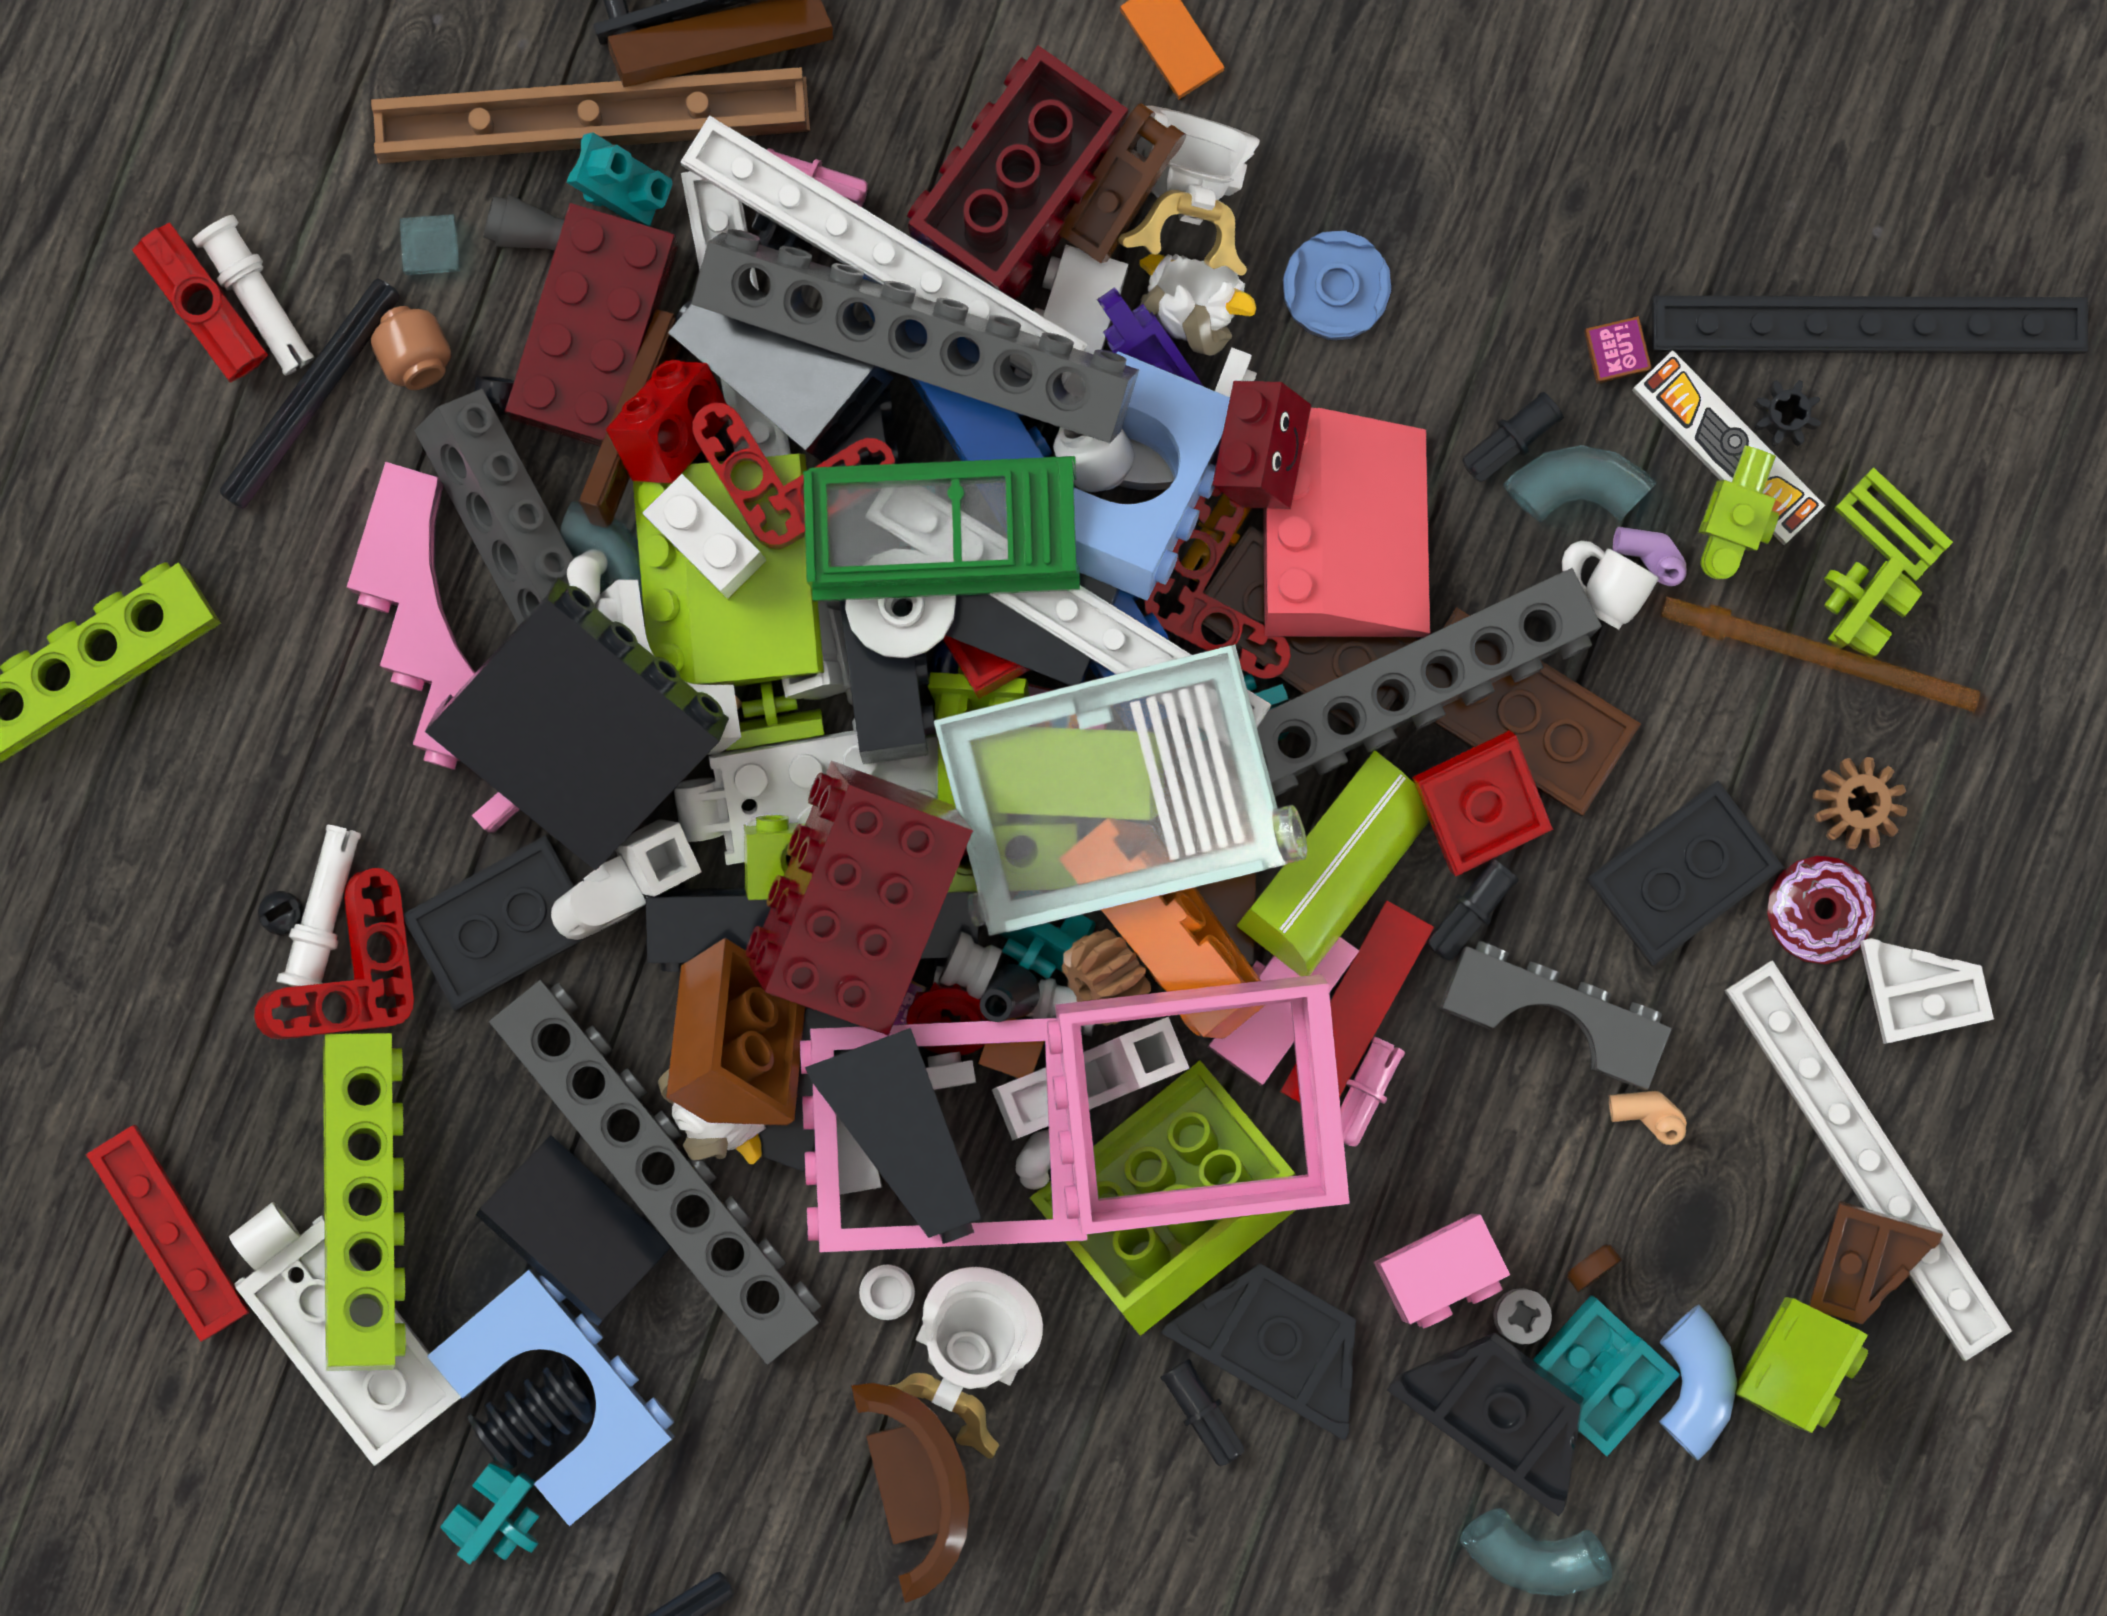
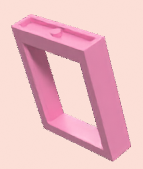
M1322 974L1055 1004L1057 1020L1047 1021V1033L1050 1054H1060L1062 1075L1053 1076V1091L1056 1110L1066 1109L1068 1130L1058 1131L1059 1149L1062 1165L1072 1164L1074 1185L1064 1186L1065 1206L1068 1220L1078 1219L1082 1235L1350 1204L1329 985ZM1291 1002L1307 1175L1098 1199L1081 1026Z
M1057 1018L1004 1020L1002 1022L978 1021L893 1025L889 1034L890 1036L911 1028L918 1047L1045 1041L1053 1219L971 1223L974 1233L945 1244L942 1243L939 1234L928 1238L919 1225L841 1229L837 1118L835 1112L813 1084V1096H802L804 1130L815 1129V1151L805 1152L806 1185H817L818 1207L807 1208L808 1241H819L820 1252L1087 1240V1234L1082 1235L1078 1219L1068 1220L1065 1206L1064 1186L1074 1185L1072 1164L1062 1165L1059 1149L1058 1131L1068 1130L1066 1109L1056 1110L1053 1091V1076L1062 1075L1060 1054H1050L1047 1033V1021H1054ZM865 1027L810 1029L811 1040L800 1041L801 1074H807L805 1067L834 1057V1050L855 1049L888 1037V1035Z

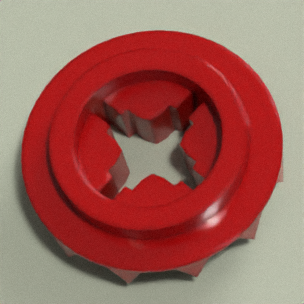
M934 982L928 992H916L913 1003L908 1007L906 1019L907 1025L952 1023L949 1017H942V1010L947 1009L954 1016H960V1022L990 1020L985 1018L981 1012V998L978 1000L969 996L968 991L962 990L958 984H954L951 988H943L936 982ZM985 1044L922 1047L940 1055L954 1052L966 1055L977 1051Z

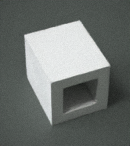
M659 819L633 832L615 850L618 856H622L641 893L644 895L655 897L702 872L678 822Z

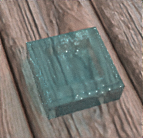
M454 214L400 218L402 262L405 275L459 271L457 228Z

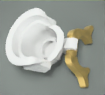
M1146 106L1155 112L1154 119L1167 128L1170 125H1174L1187 135L1182 147L1170 160L1152 189L1157 199L1147 216L1135 229L1121 234L1118 238L1119 243L1126 248L1144 246L1152 254H1158L1161 251V229L1169 216L1178 214L1180 221L1200 225L1203 220L1211 221L1216 226L1217 235L1213 248L1204 259L1205 264L1212 269L1227 266L1238 275H1244L1247 268L1239 259L1235 249V217L1231 209L1220 202L1219 199L1224 195L1230 196L1241 190L1247 168L1245 162L1255 154L1254 151L1259 145L1260 140L1246 132L1205 118L1167 108ZM1141 137L1137 142V152L1147 158L1154 145Z
M967 1267L944 1275L931 1288L924 1302L923 1325L916 1338L917 1341L927 1345L928 1362L943 1377L942 1381L935 1379L929 1374L914 1373L900 1383L888 1386L896 1387L915 1397L926 1398L932 1401V1403L958 1414L967 1425L961 1427L956 1442L960 1445L972 1446L985 1457L993 1458L999 1444L987 1430L985 1408L976 1397L962 1392L963 1387L967 1389H986L998 1380L1010 1386L1018 1369L1023 1368L1036 1354L1043 1335V1322L1039 1307L1034 1298L1015 1279L993 1269Z

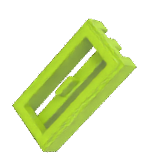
M1874 467L1834 508L1887 560L1894 556L1904 563L1906 567L1901 573L1913 583L1953 543ZM1872 486L1934 546L1929 550L1878 502L1867 489ZM1857 500L1920 558L1916 565L1907 559L1852 507Z

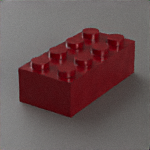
M573 203L569 204L505 409L511 420L601 447L607 432L606 428L612 420L655 310H659L679 246L675 234Z

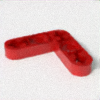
M711 403L701 408L693 420V434L696 442L755 538L762 545L771 549L787 547L805 536L804 476L801 475L783 486L743 420L731 406L724 403ZM713 416H716L720 422L730 419L733 423L727 428V432L735 448L742 441H745L749 446L747 449L733 452L723 464H719L716 457L726 455L719 439L715 436L706 439L703 436L709 430L707 420ZM865 438L853 443L816 467H838L841 464H845V466H861L859 455L866 451L872 457H877L881 454L885 460L880 465L895 464V458L892 450L885 442L876 438ZM743 461H752L758 464L763 471V479L760 485L750 491L736 488L731 481L733 468ZM772 487L778 493V495L768 497L772 508L778 515L788 512L791 516L785 522L787 532L781 536H778L774 530L764 533L761 529L767 523V520L759 504L755 505L751 511L745 506L746 503L761 499ZM882 488L859 489L853 494H849L848 490H839L837 502L828 507V522Z
M1214 488L1211 496L1217 497L1221 494V491ZM1200 496L1194 509L1200 511L1198 520L1205 524L1210 515L1211 508L1204 504L1206 498ZM1229 498V505L1235 508L1234 514L1231 517L1222 515L1213 530L1224 532L1220 542L1217 543L1209 534L1199 530H1193L1189 538H1197L1207 544L1210 558L1206 566L1196 571L1188 570L1182 566L1179 557H1177L1174 570L1183 577L1198 580V584L1193 592L1186 585H1183L1177 598L1184 605L1180 614L1170 612L1166 619L1157 615L1160 606L1153 601L1154 596L1157 592L1167 594L1175 581L1172 578H1169L1165 585L1159 582L1156 583L1148 601L1144 600V610L1147 615L1152 612L1164 629L1205 651L1236 645L1240 640L1243 624L1252 627L1254 631L1248 635L1247 639L1260 645H1264L1268 638L1276 642L1274 652L1280 656V660L1277 665L1267 663L1261 670L1254 666L1257 657L1253 653L1241 648L1239 657L1241 669L1259 678H1274L1283 673L1290 661V647L1283 636H1265V625L1203 593L1245 510V507L1240 506ZM1178 539L1172 552L1178 554L1184 540ZM1216 612L1223 613L1229 617L1233 627L1231 637L1223 644L1218 645L1206 641L1201 632L1203 620L1206 616Z
M371 868L355 873L345 886L344 900L354 980L286 987L264 994L258 1000L254 1015L257 1027L264 1035L271 1039L282 1040L379 1029L403 1023L410 1016L413 1010L414 996L401 893L397 880L390 872L382 868ZM370 882L373 888H381L382 898L374 901V905L371 899H363L362 889L369 887ZM386 915L387 923L379 922L365 927L364 919ZM373 933L383 934L390 942L391 954L384 963H377L368 955L367 941ZM393 969L394 977L372 981L371 973L378 974ZM330 992L340 995L347 1005V1014L340 1023H332L324 1016L322 1011V1002ZM384 992L386 996L395 997L396 1007L388 1009V1013L385 1008H377L376 998L384 995ZM281 1002L284 1008L307 1005L306 1012L308 1016L288 1019L284 1025L282 1020L273 1019L272 1009L280 1007Z

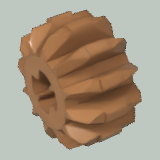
M1866 757L1862 760L1859 773L1850 758L1842 760L1840 762L1842 777L1831 770L1825 771L1822 775L1824 782L1833 791L1822 789L1816 790L1813 793L1814 800L1829 803V809L1819 811L1814 815L1815 821L1824 822L1832 818L1835 824L1828 830L1826 837L1831 841L1835 840L1846 830L1845 844L1846 848L1850 850L1858 847L1861 834L1870 849L1878 847L1880 845L1878 830L1889 837L1895 836L1898 832L1896 825L1887 816L1904 817L1907 814L1906 807L1892 804L1891 799L1906 792L1905 786L1896 785L1888 789L1885 783L1892 777L1894 770L1887 766L1879 771L1876 777L1873 776L1875 763L1871 757ZM1853 789H1856L1860 797L1869 796L1872 806L1864 810L1869 814L1867 818H1864L1860 810L1851 812L1848 806V801L1855 798V795L1851 793Z
M1108 929L1101 932L1097 931L1089 936H1083L1072 944L1073 947L1063 953L1064 963L1062 964V970L1069 980L1067 987L1073 990L1077 997V1002L1149 994L1151 991L1150 982L1144 975L1146 968L1140 965L1136 952H1132L1128 948L1125 939L1117 937L1114 932ZM1110 1022V1023H1101V1024H1103L1104 1026H1108V1025H1110V1024H1114V1025H1115V1024H1117V1023H1119V1022Z

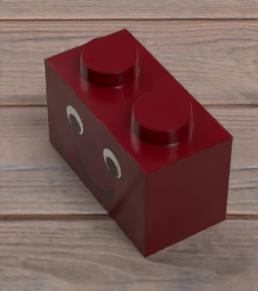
M1233 381L1212 486L1242 507L1291 509L1312 405L1283 382Z

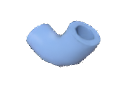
M1700 1305L1687 1312L1660 1341V1344L1673 1356L1680 1367L1682 1387L1679 1399L1659 1422L1697 1461L1710 1450L1729 1422L1738 1384L1731 1347L1711 1316Z

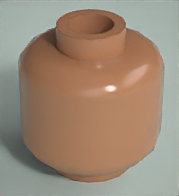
M399 306L386 312L381 317V324L375 329L371 337L372 350L385 377L392 384L404 386L409 390L424 389L438 382L445 374V367L451 358V350L436 317L427 310L410 309L408 306Z

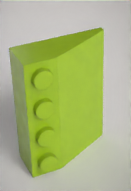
M798 453L766 457L783 486L803 475V471H807L805 454ZM752 461L738 463L731 473L732 483L736 488L743 491L755 489L763 479L762 468ZM709 462L690 464L682 474L766 559L727 599L643 514L671 483L633 481L645 633L653 655L655 657H662L672 663L685 682L699 685H734V687L824 673L818 601H813L812 588L806 579L805 536L781 549H771L762 545L755 538ZM772 487L761 499L746 503L745 506L751 511L755 505L759 504L767 520V523L761 529L764 533L774 530L778 536H781L787 532L785 522L791 516L788 512L778 515L772 508L768 497L778 495L775 488Z
M1198 1061L1093 1146L1098 1199L1297 1176L1201 1061ZM1050 1181L1030 1197L1046 1219H1053ZM1296 1210L1087 1234V1240L1064 1242L1141 1336Z

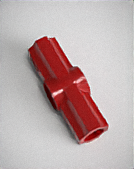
M170 222L162 227L155 228L144 236L132 249L133 253L173 305L175 312L184 320L230 383L246 376L268 356L262 345L230 304L224 292L214 282ZM199 290L212 292L213 303L206 313L202 315L189 314L187 303L193 293Z

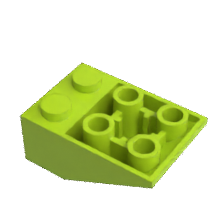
M1785 1297L1739 1377L1735 1395L1789 1426L1813 1433L1817 1424L1823 1428L1826 1427L1835 1414L1840 1398L1834 1394L1845 1376L1850 1379L1854 1378L1864 1363L1868 1349L1862 1347L1868 1335L1794 1298Z

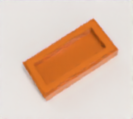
M1129 0L1120 6L1121 13L1178 100L1224 71V66L1181 0Z

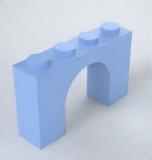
M1118 351L1117 354L1126 358L1127 366L1139 369L1122 429L1128 438L1156 451L1168 464L1174 481L1161 495L1152 500L1137 504L1109 502L1074 487L1076 561L1080 568V573L1148 601L1156 583L1159 582L1165 585L1172 574L1178 554L1172 551L1178 539L1187 542L1195 528L1200 511L1194 509L1199 497L1202 496L1209 499L1215 488L1212 486L1230 397Z
M530 1269L427 1357L462 1399L473 1393L510 1360L526 1351L537 1349L556 1351L570 1357L583 1368L592 1383L596 1398V1412L592 1427L585 1439L572 1452L534 1483L570 1526L675 1437L668 1429L674 1423V1420L654 1397L646 1403L633 1387L639 1379L619 1355L610 1360L597 1345L603 1339V1336L584 1313L575 1318L561 1302L566 1297L542 1275L539 1276L534 1269Z

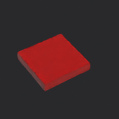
M1510 730L1412 777L1448 868L1455 876L1553 830L1518 739Z

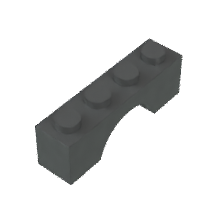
M1479 941L1476 950L1467 946L1462 948L1439 1010L1490 1030L1495 1028L1508 1014L1521 1007L1538 1005L1557 1009L1574 1020L1584 1033L1589 1045L1592 1071L1637 1089L1648 1090L1672 1029L1659 1023L1663 1015L1662 1013L1634 1002L1631 1003L1628 1011L1608 1003L1611 993L1581 982L1578 990H1575L1557 982L1560 976L1559 972L1534 962H1529L1527 970L1506 962L1509 956L1508 952Z

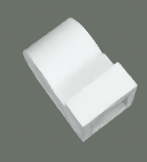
M620 855L603 863L596 871L594 870L583 878L584 881L578 883L557 899L552 907L551 918L560 934L568 939L579 940L626 919L644 906L646 900Z

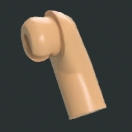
M1647 1091L1609 1095V1109L1612 1122L1640 1119L1657 1139L1665 1145L1678 1144L1685 1137L1687 1123L1683 1113L1661 1092Z

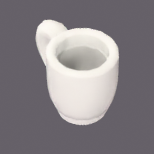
M1578 541L1571 544L1564 552L1562 559L1563 572L1573 568L1596 616L1620 630L1622 624H1627L1639 612L1659 579L1655 574L1612 549H1607L1604 552L1600 547L1589 541ZM1591 556L1596 557L1600 561L1586 587L1581 580V568L1587 558Z

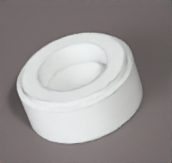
M886 1264L873 1268L865 1275L860 1285L859 1294L863 1307L870 1315L882 1320H892L905 1314L911 1307L915 1296V1288L911 1277L905 1270L895 1265Z

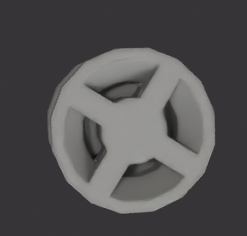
M961 931L947 957L939 982L947 986L953 984L961 985L967 989L969 996L979 1000L994 973L1002 949L993 945L982 947L975 944L971 935Z
M1524 1288L1512 1289L1504 1293L1496 1302L1493 1311L1494 1324L1498 1332L1507 1340L1519 1344H1531L1542 1339L1548 1332L1552 1321L1551 1308L1546 1299L1538 1292Z

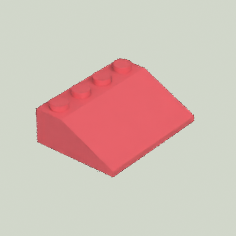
M1311 408L1291 509L1263 508L1265 636L1426 637L1430 635L1426 430L1323 408Z

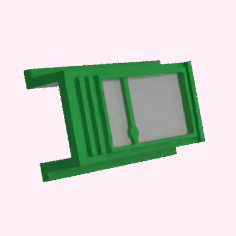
M1075 456L809 468V471H803L806 579L812 588V599L814 602L1080 590V568L1076 561L1074 480H1077Z

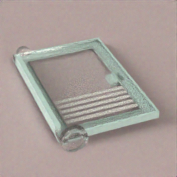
M1235 644L934 721L956 809L973 829L966 848L978 893L968 896V911L976 927L987 925L989 936L1243 876L1306 859L1307 842L1298 811L1293 805L1277 808Z

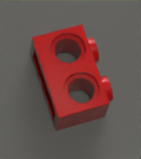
M679 360L665 361L655 368L652 377L639 392L625 402L622 406V411L606 428L632 481L672 484L701 452L693 434V420L697 412L705 405L711 403L727 404L707 363L681 362ZM716 416L707 420L709 430L703 436L706 439L714 437L727 421L720 422Z

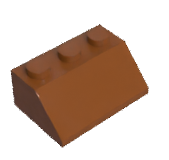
M724 938L681 965L666 1098L708 1123L788 1125L795 1120L800 1067V1041H802L805 1006L766 993L748 964L750 958L746 957V950Z

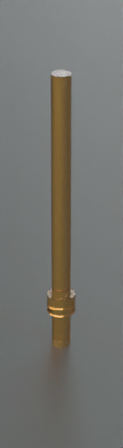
M1667 596L1662 607L1661 617L1701 629V635L1722 641L1724 637H1729L1972 712L1975 711L1979 701L1980 691L1731 616L1732 610L1711 603L1708 608Z

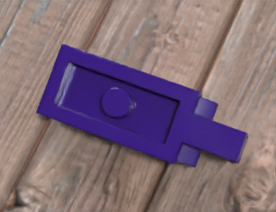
M1115 287L1097 299L1113 323L1112 326L1103 331V334L1109 341L1107 344L1113 353L1117 354L1119 351L1203 386L1153 312L1149 313L1144 304L1131 311Z

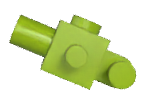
M1745 445L1732 482L1727 480L1716 482L1698 532L1709 536L1700 561L1701 568L1707 576L1713 579H1726L1733 576L1740 566L1745 550H1758L1760 542L1768 544L1771 540L1778 522L1779 513L1772 511L1776 498L1763 494L1776 458L1775 455Z

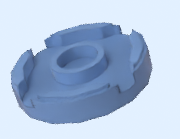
M1347 231L1322 232L1304 242L1290 257L1283 277L1284 302L1293 320L1309 334L1327 340L1352 339L1370 330L1384 314L1391 294L1390 269L1380 252L1366 238Z

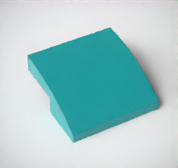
M1592 1295L1533 1359L1534 1362L1584 1398L1579 1433L1606 1456L1611 1453L1680 1375L1643 1339L1635 1335Z

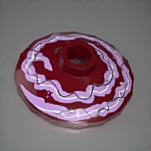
M1817 855L1796 861L1779 874L1769 892L1766 914L1772 935L1786 952L1804 962L1829 964L1847 959L1861 948L1860 941L1866 940L1874 927L1876 904L1870 884L1857 868L1839 858ZM1819 899H1827L1833 904L1834 911L1829 919H1821L1816 915L1815 904Z

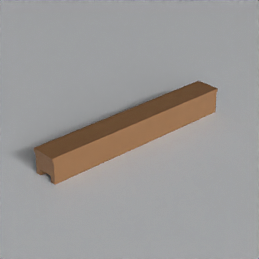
M801 67L667 77L628 87H623L621 81L371 100L375 129L374 149L378 164L581 149L583 135L592 132L609 143L617 144L618 146L689 141L696 138L709 115L743 136L810 131L806 77H803Z

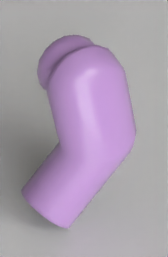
M1617 527L1613 538V551L1623 555L1640 557L1648 570L1659 578L1658 582L1661 584L1676 586L1685 579L1687 574L1686 562L1668 535Z

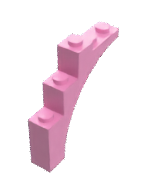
M385 462L347 588L353 593L360 595L357 604L384 613H389L391 604L398 606L380 666L384 670L393 673L390 680L391 683L417 691H422L424 682L431 684L413 745L426 751L424 761L455 770L457 761L460 760L425 733L430 720L440 704L450 694L454 697L475 674V671L460 651L444 613L435 570V525L443 484L438 477Z

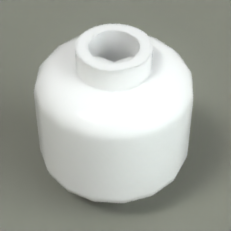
M1060 427L1053 446L1056 457H1076L1077 480H1074V485L1080 490L1087 492H1098L1117 487L1132 468L1135 458L1132 443L1123 429L1111 443H1107Z

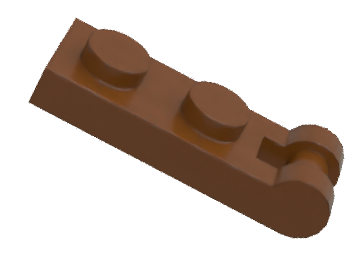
M1142 103L1138 104L1126 119L1093 173L1097 179L1086 191L1079 205L1077 203L1074 204L1064 220L1065 224L1059 233L1060 236L1099 263L1108 262L1119 244V236L1126 233L1166 166L1180 150L1186 139L1187 134L1174 125H1170L1167 128L1155 120V112ZM1141 137L1154 145L1147 158L1133 149Z

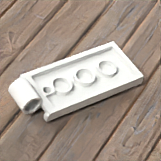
M854 730L712 754L709 756L710 768L714 769L715 778L686 780L680 782L674 789L678 821L688 842L704 841L724 835L727 849L724 852L726 865L744 862V824L746 826H756V817L763 815H785L789 817V823H806L813 806L808 803L810 789L820 772L826 774L831 760L938 799V736L926 739L928 747L927 756L870 764L862 763L857 731ZM746 799L756 801L755 808L750 811L743 810L741 805Z
M272 1202L229 1235L234 1247L255 1270L248 1277H242L234 1283L235 1288L370 1462L376 1466L460 1400L461 1397L427 1356L430 1352L396 1309L395 1323H405L406 1350L405 1356H395L393 1370L326 1371L324 1216L318 1217L312 1222L314 1225L300 1235L284 1211L275 1202ZM349 1251V1259L352 1265L358 1270L366 1271L352 1252ZM295 1267L301 1268L304 1272V1278L299 1283L294 1282L291 1278V1271ZM361 1298L354 1301L350 1306V1316L359 1326L370 1327L377 1324L381 1319V1310L378 1304L371 1299Z

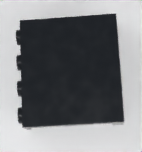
M558 577L553 582L547 596L453 697L450 694L440 704L430 720L425 733L596 871L720 742L729 717L723 713L720 704L713 697L704 692H697L686 683L672 663L662 657H655L640 645L634 633L627 626L617 621L612 622L600 612L586 592L576 586H569Z

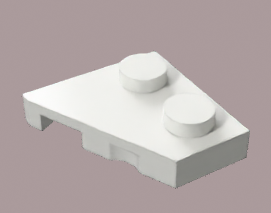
M1872 938L1860 941L1883 1044L1994 1019L1980 965L1960 960H1951L1932 953L1883 943Z

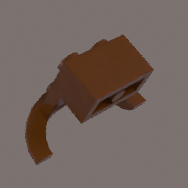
M878 1383L851 1385L858 1413H879L904 1424L868 1433L866 1436L893 1544L938 1533L933 1547L922 1562L911 1571L898 1575L904 1601L907 1603L925 1596L940 1584L959 1558L967 1537L970 1508L965 1470L952 1437L938 1416L917 1397L896 1387Z

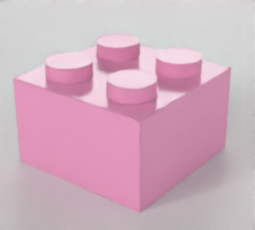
M1469 1214L1374 1261L1375 1267L1402 1321L1408 1324L1417 1322L1418 1326H1422L1423 1329L1453 1315L1449 1305L1466 1297L1468 1303L1472 1302L1475 1304L1502 1291L1499 1280L1510 1275L1480 1214Z

